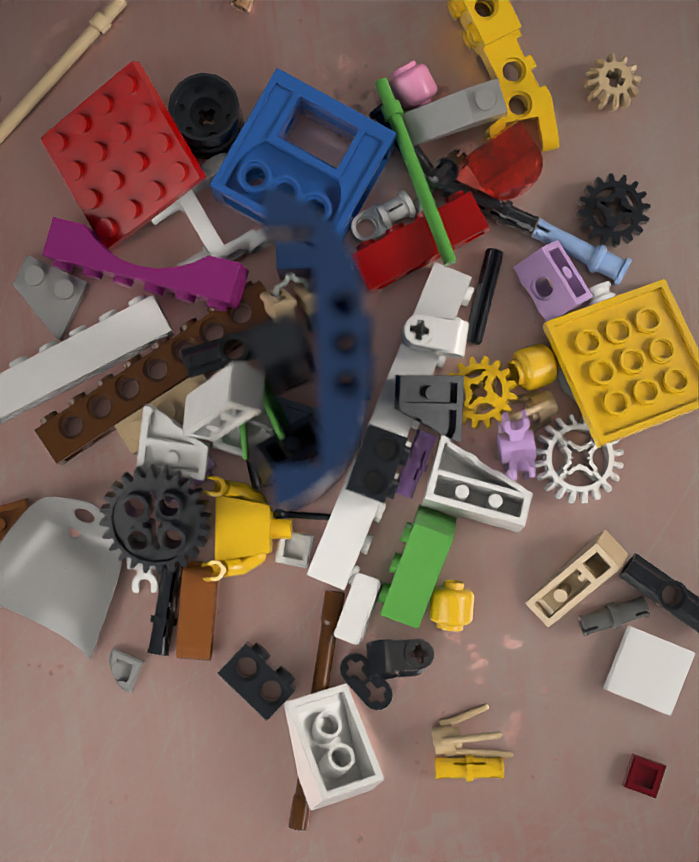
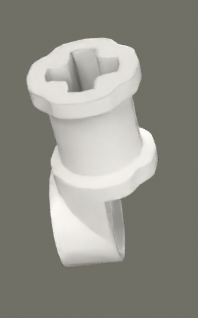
M404 190L398 192L397 197L382 205L377 203L354 217L351 224L353 239L359 244L372 238L376 241L380 235L384 234L395 223L408 216L410 218L415 217L417 213L410 197ZM363 220L372 222L375 226L374 234L369 237L361 236L357 232V224Z

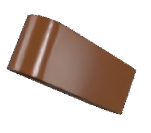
M189 561L186 567L183 566L176 643L177 659L211 661L218 580L211 582L203 580V578L212 577L214 570L210 565L201 566L203 563L201 561Z

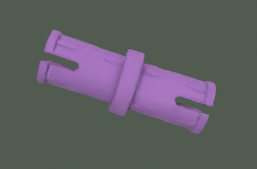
M420 429L416 431L417 433L411 446L412 450L406 466L401 469L398 477L400 482L396 493L411 499L422 472H426L428 468L426 462L437 439V436Z

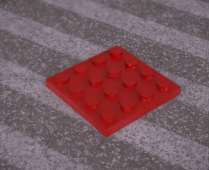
M131 61L40 137L93 231L109 250H113L207 178L139 61Z

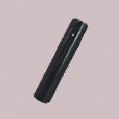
M487 248L485 251L468 320L469 328L466 342L469 344L480 345L483 340L503 258V251L499 249Z

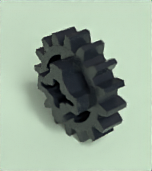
M610 173L605 183L600 177H597L594 180V187L587 185L583 190L588 197L584 196L578 199L577 203L584 208L578 210L576 217L585 219L580 229L589 228L591 230L588 236L589 240L596 236L600 237V246L605 245L608 240H611L614 248L620 245L621 239L626 244L631 243L633 240L631 233L639 236L643 232L639 224L646 225L650 219L643 215L644 212L651 208L650 204L642 203V199L647 195L646 191L637 193L635 190L639 183L637 181L631 185L626 184L627 175L623 174L619 181H615L613 173ZM612 190L611 195L607 197H596L601 192ZM626 196L631 200L633 206L629 204ZM610 205L616 206L615 212L618 214L615 217L610 215ZM593 215L597 216L601 226L597 224ZM619 224H631L624 230L614 231L615 227Z

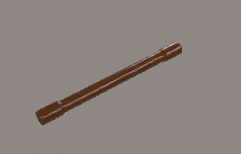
M325 590L311 694L329 689L336 643L334 632L342 613L345 593ZM298 777L296 791L292 799L288 827L307 831L309 829L311 810Z

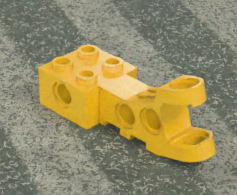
M448 0L446 3L450 14L454 20L459 18L464 28L461 35L465 45L469 50L474 49L476 55L480 54L491 79L498 78L508 111L507 117L498 119L485 131L492 162L510 159V146L506 125L533 120L534 125L537 124L542 146L540 152L558 150L559 136L552 97L546 85L539 87L532 73V69L537 67L532 55L530 54L525 57L518 44L517 38L522 36L519 30L522 26L510 1ZM475 8L483 9L487 17L478 15ZM512 65L518 71L517 81L505 79L502 72L504 66ZM517 98L523 102V114L516 115L510 111V99Z

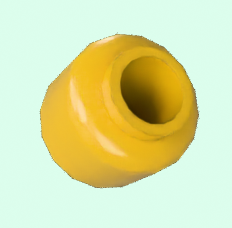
M536 343L517 349L508 362V369L512 373L510 376L511 380L515 381L517 386L526 391H532L551 385L557 378V370L560 369V364L554 351H551L543 343Z
M447 579L444 580L443 585L434 587L430 598L429 617L436 623V628L446 631H462L463 626L470 624L473 618L474 593L464 588V582L459 580Z

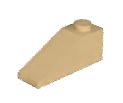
M603 530L526 601L527 606L549 628L622 567L628 553L606 530Z

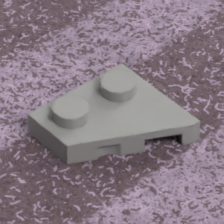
M27 255L13 285L54 337L63 341L89 283Z

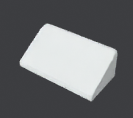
M362 573L355 575L334 632L336 638L355 645L362 643L383 586L382 580Z

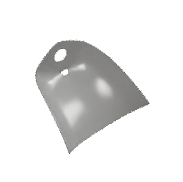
M47 496L33 503L20 516L0 542V606L23 615L60 634L91 659L119 578L122 561L118 559L122 551L120 549L110 551L109 547L113 543V539L102 538L109 527L99 525L101 519L106 515L99 512L100 509L97 506L84 500ZM76 509L88 510L93 514L95 520L84 522L76 517L74 511ZM69 529H76L81 534L78 537H72L69 534Z

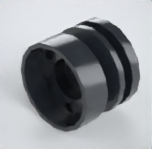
M199 73L190 75L178 83L170 95L168 111L193 155L200 159H210L220 153L228 154L244 126L238 97L230 83L216 74ZM205 120H207L210 123L213 121L215 122L213 125L209 123L203 124Z

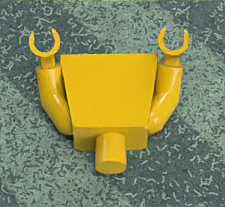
M207 475L205 477L215 482L213 491L203 490V493L209 496H216L215 560L206 561L201 564V566L210 565L214 573L212 577L203 578L204 581L211 582L217 581L222 577L246 574L264 563L267 553H272L273 539H292V519H273V505H267L265 495L246 483L223 480L221 477Z

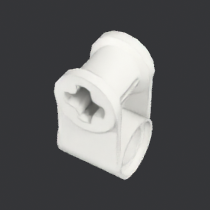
M414 315L406 321L401 332V339L408 348L435 353L444 357L464 358L469 323L459 319ZM415 325L421 326V332L426 333L420 340L415 339V333L409 332L414 329Z

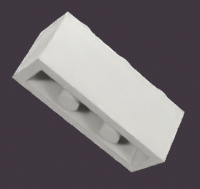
M234 362L186 396L182 434L214 442L260 413L264 382L263 371L253 369L251 365L244 362Z

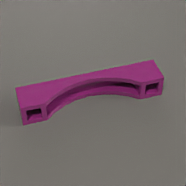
M57 217L52 219L42 253L44 257L53 262L52 267L62 271L71 272L72 268L83 270V275L97 280H102L103 275L113 277V282L129 288L133 287V283L144 285L145 291L163 296L164 291L176 293L175 298L192 304L195 303L196 299L207 301V307L226 312L227 307L239 308L249 270L241 263L210 255L193 263L177 267L152 268L138 266L115 256L102 244L95 232L86 225Z

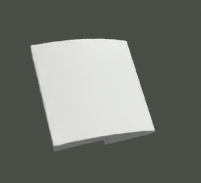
M628 625L603 688L671 716L695 652Z

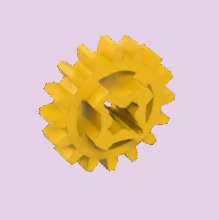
M483 356L481 363H477L474 357H470L469 366L465 367L459 362L457 365L460 372L458 374L451 372L448 374L464 376L463 390L465 391L466 400L463 403L462 425L465 426L472 420V428L476 430L479 429L481 422H484L485 426L491 429L492 420L496 419L502 423L501 414L504 411L513 413L514 410L508 403L509 401L518 400L517 395L510 392V390L517 387V383L512 380L507 381L512 373L508 368L500 372L502 363L499 360L490 365V360L487 356ZM482 372L478 377L468 378L473 373ZM498 378L502 385V398L497 395L495 389ZM477 388L481 390L484 388L488 394L485 398L482 396L477 398L474 391ZM494 408L488 413L479 414L481 409Z

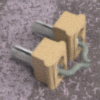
M294 272L285 274V280L278 283L273 290L260 294V298L264 301L265 311L273 320L290 313L292 319L296 318L294 306L298 304L305 311L307 331H316L314 280L308 281L303 277L297 278ZM290 277L294 282L298 283L292 286V291L296 294V300L282 288L289 283Z

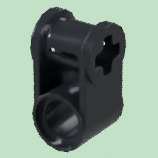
M383 639L366 644L369 679L371 680L415 677L423 673L434 659L433 647L423 639ZM412 652H414L416 658H421L419 664L417 663L416 658H410V654Z

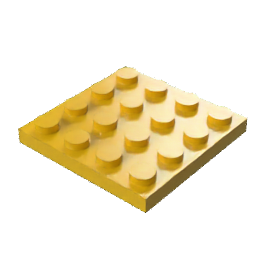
M665 279L546 321L542 326L597 448L699 409V349Z

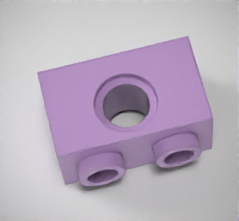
M558 240L539 248L513 267L519 276L520 283L527 289L536 304L538 312L546 321L570 313L593 297Z

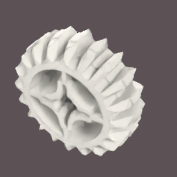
M571 413L567 417L568 425H566L561 417L555 419L558 430L548 424L544 427V430L550 437L547 438L539 435L536 438L540 444L544 445V449L536 448V455L542 456V460L535 461V468L543 466L545 471L538 474L536 478L539 481L548 477L550 481L544 486V490L550 491L556 486L558 488L554 496L556 499H561L564 493L568 492V503H574L576 495L579 494L580 502L585 504L588 503V492H590L594 500H598L601 498L599 487L605 492L612 490L611 485L606 481L607 479L614 482L619 481L620 477L613 473L612 469L623 468L624 464L614 461V457L623 455L624 451L623 449L613 451L612 445L620 440L602 446L604 461L602 470L599 473L592 459L593 453L597 449L593 437L582 446H579L571 440L568 441L563 436L566 432L580 431L592 436L583 415H581L580 421L577 423L575 414ZM555 443L559 446V450L564 458L563 464L557 472H555L552 465V450ZM589 447L584 453L585 458L582 459L585 460L584 466L578 464L569 467L572 464L571 459L574 458L571 457V453H578ZM574 471H578L585 477L588 476L593 482L579 487L570 485L563 480Z

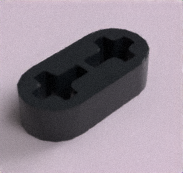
M354 652L346 655L340 665V673L343 679L370 709L382 710L386 708L393 696L389 683L386 680L369 679L367 657L363 654ZM352 660L357 663L361 660L364 663L361 670L367 678L362 681L355 673L349 676L347 674L349 670L347 662ZM369 681L377 689L382 686L386 689L383 693L384 701L380 702L378 699H375L372 702L369 700L371 691L366 686Z

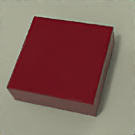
M632 753L622 786L656 798L667 766Z

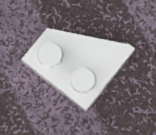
M152 404L144 405L137 466H140L144 472H147L150 464H154L157 473H160L164 466L168 465L169 475L171 476L180 469L182 470L181 477H192L193 479L204 481L207 472L210 444L203 439L182 434L183 426Z

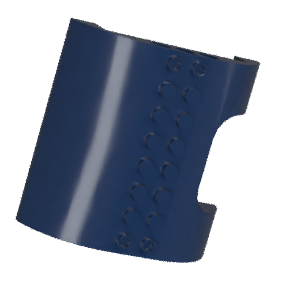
M263 187L264 227L268 241L276 242V267L279 279L285 280V274L294 272L297 278L314 279L321 465L273 466L274 507L286 511H297L326 494L341 479L351 464L359 446L364 423L365 404L367 400H371L374 380L373 352H371L373 337L372 313H364L362 286L355 261L343 238L332 224L311 205L294 195L274 187ZM301 241H313V248ZM341 336H349L355 340V343L350 349L343 350L337 347L335 341ZM343 375H351L355 378L350 383H342L338 380Z

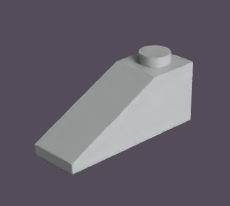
M497 78L463 89L404 113L402 119L414 147L507 117L508 111Z

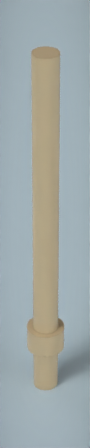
M112 0L101 13L98 11L89 20L90 26L1 122L0 144L100 34L104 35L113 26L111 23L113 19L128 4L125 0Z

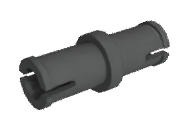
M643 596L617 605L612 602L606 604L604 609L579 615V626L584 636L611 627L616 630L622 628L624 623L649 617L650 613L647 611L649 608Z

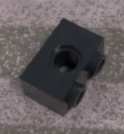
M312 413L284 428V439H279L276 433L255 445L247 460L266 487L273 483V466L304 465L321 454L320 425Z

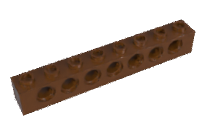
M259 280L253 284L252 281H248L245 284L239 308L247 307L251 310V317L248 321L244 323L236 322L233 318L234 312L237 310L235 308L227 307L226 312L208 308V315L199 321L197 318L187 321L179 328L181 333L172 339L168 336L160 339L152 345L154 351L142 358L141 355H137L123 365L125 370L115 377L112 373L108 374L96 383L98 388L86 395L85 392H82L68 401L69 407L59 414L57 411H53L44 416L39 421L41 426L34 431L56 464H66L117 430L114 425L189 378L184 362L178 356V351L184 344L195 346L208 342L206 332L209 327L213 325L221 326L223 328V336L229 333H239L272 321L273 319L265 311L264 301L260 298V294L267 291L262 282ZM239 340L231 341L226 348L227 355L241 347L243 343ZM157 362H164L167 365L166 375L160 379L152 378V366ZM128 381H137L139 384L138 393L134 397L126 398L123 394L124 385ZM108 399L111 409L107 415L99 417L96 414L95 406L98 401ZM79 417L83 425L82 430L77 435L72 436L67 429L68 423L71 419Z

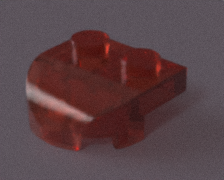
M519 119L513 121L463 158V161L479 182L481 188L492 197L500 200L514 199L527 192L537 182L543 168L542 154Z

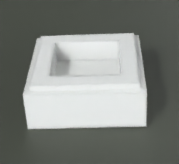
M292 531V539H279L274 562L308 568L314 535Z

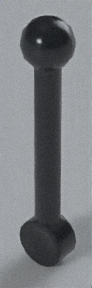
M276 508L273 513L275 519L298 518L329 521L331 514L294 512Z

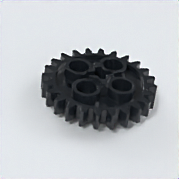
M150 464L145 474L142 468L137 466L134 470V477L126 471L121 477L122 483L115 480L111 485L113 492L108 491L103 499L108 503L103 504L99 512L107 516L101 519L99 525L109 527V529L105 531L102 538L113 539V543L109 547L110 551L117 549L122 551L118 559L119 561L127 557L132 559L130 563L131 569L136 567L138 563L143 564L144 573L148 572L150 566H155L157 574L161 575L164 566L167 565L173 573L177 568V561L186 567L190 561L189 556L196 559L200 553L198 547H205L207 539L204 536L209 535L211 527L204 523L211 520L212 513L202 511L207 508L209 500H198L203 489L197 488L192 490L190 488L193 482L192 477L184 482L181 481L182 470L179 469L171 476L169 475L168 465H165L162 471L157 473L154 464ZM151 491H154L156 493L157 501L155 506L152 494L150 493ZM172 497L176 499L179 507L170 508L164 503L163 498ZM137 498L141 500L145 509L134 508L130 503V499ZM155 509V518H150ZM156 520L161 521L157 529V537L159 544L161 546L160 548L156 547L155 545ZM175 530L180 533L182 539L173 540L167 535L166 531ZM133 532H143L147 536L148 541L137 540Z

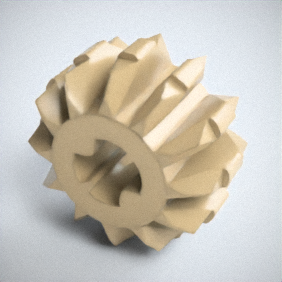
M612 53L608 55L606 61L600 57L597 58L594 62L595 67L588 68L586 75L589 79L585 81L584 89L592 91L588 96L589 101H594L597 98L600 100L598 104L599 110H602L607 103L610 110L616 112L619 104L627 108L631 104L630 98L638 96L640 91L636 86L641 83L642 79L640 76L633 75L638 68L637 64L630 65L629 67L625 65L628 59L627 56H622L620 61L617 62L615 55ZM610 78L616 80L615 87L609 85Z

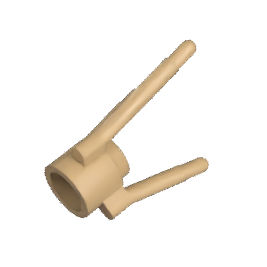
M535 389L527 394L518 395L517 401H509L508 405L529 401L524 403V410H526L531 421L538 420L529 427V429H532L533 434L541 427L552 423L551 417L559 413L557 402L548 389L540 393ZM521 411L510 416L509 420L512 422L518 421L521 418ZM499 453L495 454V460H500Z
M483 704L452 718L439 720L440 726L432 727L436 755L445 753V757L472 754L473 757L513 758L514 756L513 752L460 748L462 743L502 737V732L500 731L461 735L459 727L452 728L457 723L489 709L488 704Z

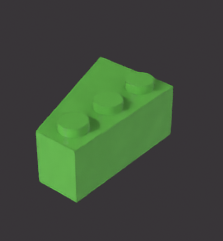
M419 504L413 522H407L400 541L405 542L402 552L401 554L395 552L389 571L394 574L390 584L383 583L377 601L383 603L380 615L411 627L419 628L454 539L456 517L423 507Z

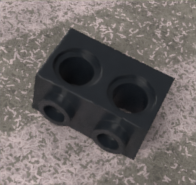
M369 424L345 490L383 504L387 497L394 499L400 480L394 478L398 465L406 466L412 450L411 447L406 446L408 438ZM382 440L391 441L396 448L395 455L389 459L381 458L376 452V445ZM378 472L382 475L384 479L382 489L370 491L365 487L364 478L368 473Z
M247 641L217 674L267 721L295 692L296 686L293 682L296 679L282 665L277 669L268 660L271 655L261 644L256 642L252 645ZM250 657L255 661L257 669L254 674L245 675L239 670L238 663L241 658ZM267 681L277 682L281 687V695L277 698H268L263 693V684Z

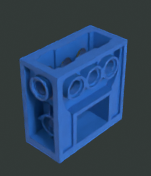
M276 68L213 178L210 188L216 201L263 227V187H274L288 192L323 214L322 216L332 224L344 240L351 228L354 217L361 211L394 152L396 132ZM302 115L352 142L338 168L288 142ZM254 181H263L258 186L251 185ZM301 241L313 248V241Z

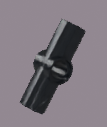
M246 331L229 333L222 338L181 349L183 362L189 378L223 369L234 362L246 363L247 361L257 359ZM233 340H239L244 345L243 354L237 359L229 358L226 353L227 345Z
M634 553L622 568L619 578L651 599L658 607L665 609L699 633V597L688 590L683 583L672 579L643 557ZM672 585L676 590V598L672 603L666 604L662 598V592L667 586Z

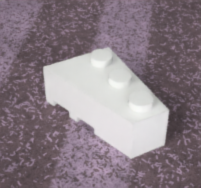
M442 434L437 444L421 506L519 533L525 526L533 493L498 470L495 471L478 460V457L459 448Z

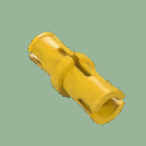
M465 754V758L435 757V780L465 779L466 782H473V778L504 779L503 757L473 758L472 754Z

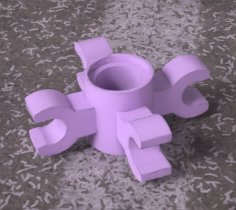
M521 410V418L518 421H510L508 412L502 414V423L498 421L497 446L501 464L504 463L505 476L512 480H517V471H523L525 479L535 477V440L532 429H529L530 422L526 410Z

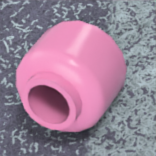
M413 60L391 73L393 78L390 80L389 85L395 99L400 101L403 110L416 109L432 102L430 98L436 94L437 85L425 64H416Z

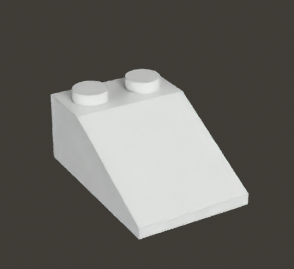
M347 683L284 703L298 777L311 811L371 791L384 780Z

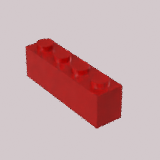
M461 190L448 196L445 199L446 204L437 209L453 251L491 231L471 191L464 194ZM423 210L415 215L417 220L406 226L403 222L396 224L385 231L387 236L376 242L372 238L356 247L357 252L352 254V257L371 293L374 294L441 258Z

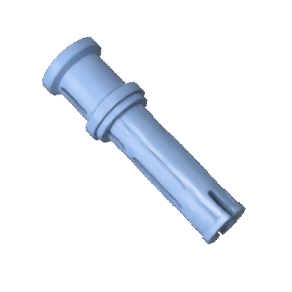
M543 219L539 220L531 238H535L547 245L558 240L567 255L586 264L589 272L594 273L596 271L614 280V284L619 286L632 261L630 258L624 260L607 251V247L604 245L595 247L549 224Z

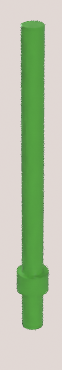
M387 78L379 79L375 82V86L383 104L381 106L382 114L385 121L390 123L392 131L396 132L397 144L444 266H450L456 263L457 260L402 119L404 112L400 101L395 100Z

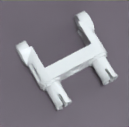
M226 153L217 154L204 162L201 168L207 178L152 219V222L156 225L179 210L182 213L185 211L204 244L202 246L203 250L177 263L178 266L193 263L208 255L234 261L248 252L250 254L256 253L273 243L268 241L264 227L257 231L252 229L224 245L195 194L210 186L227 156Z

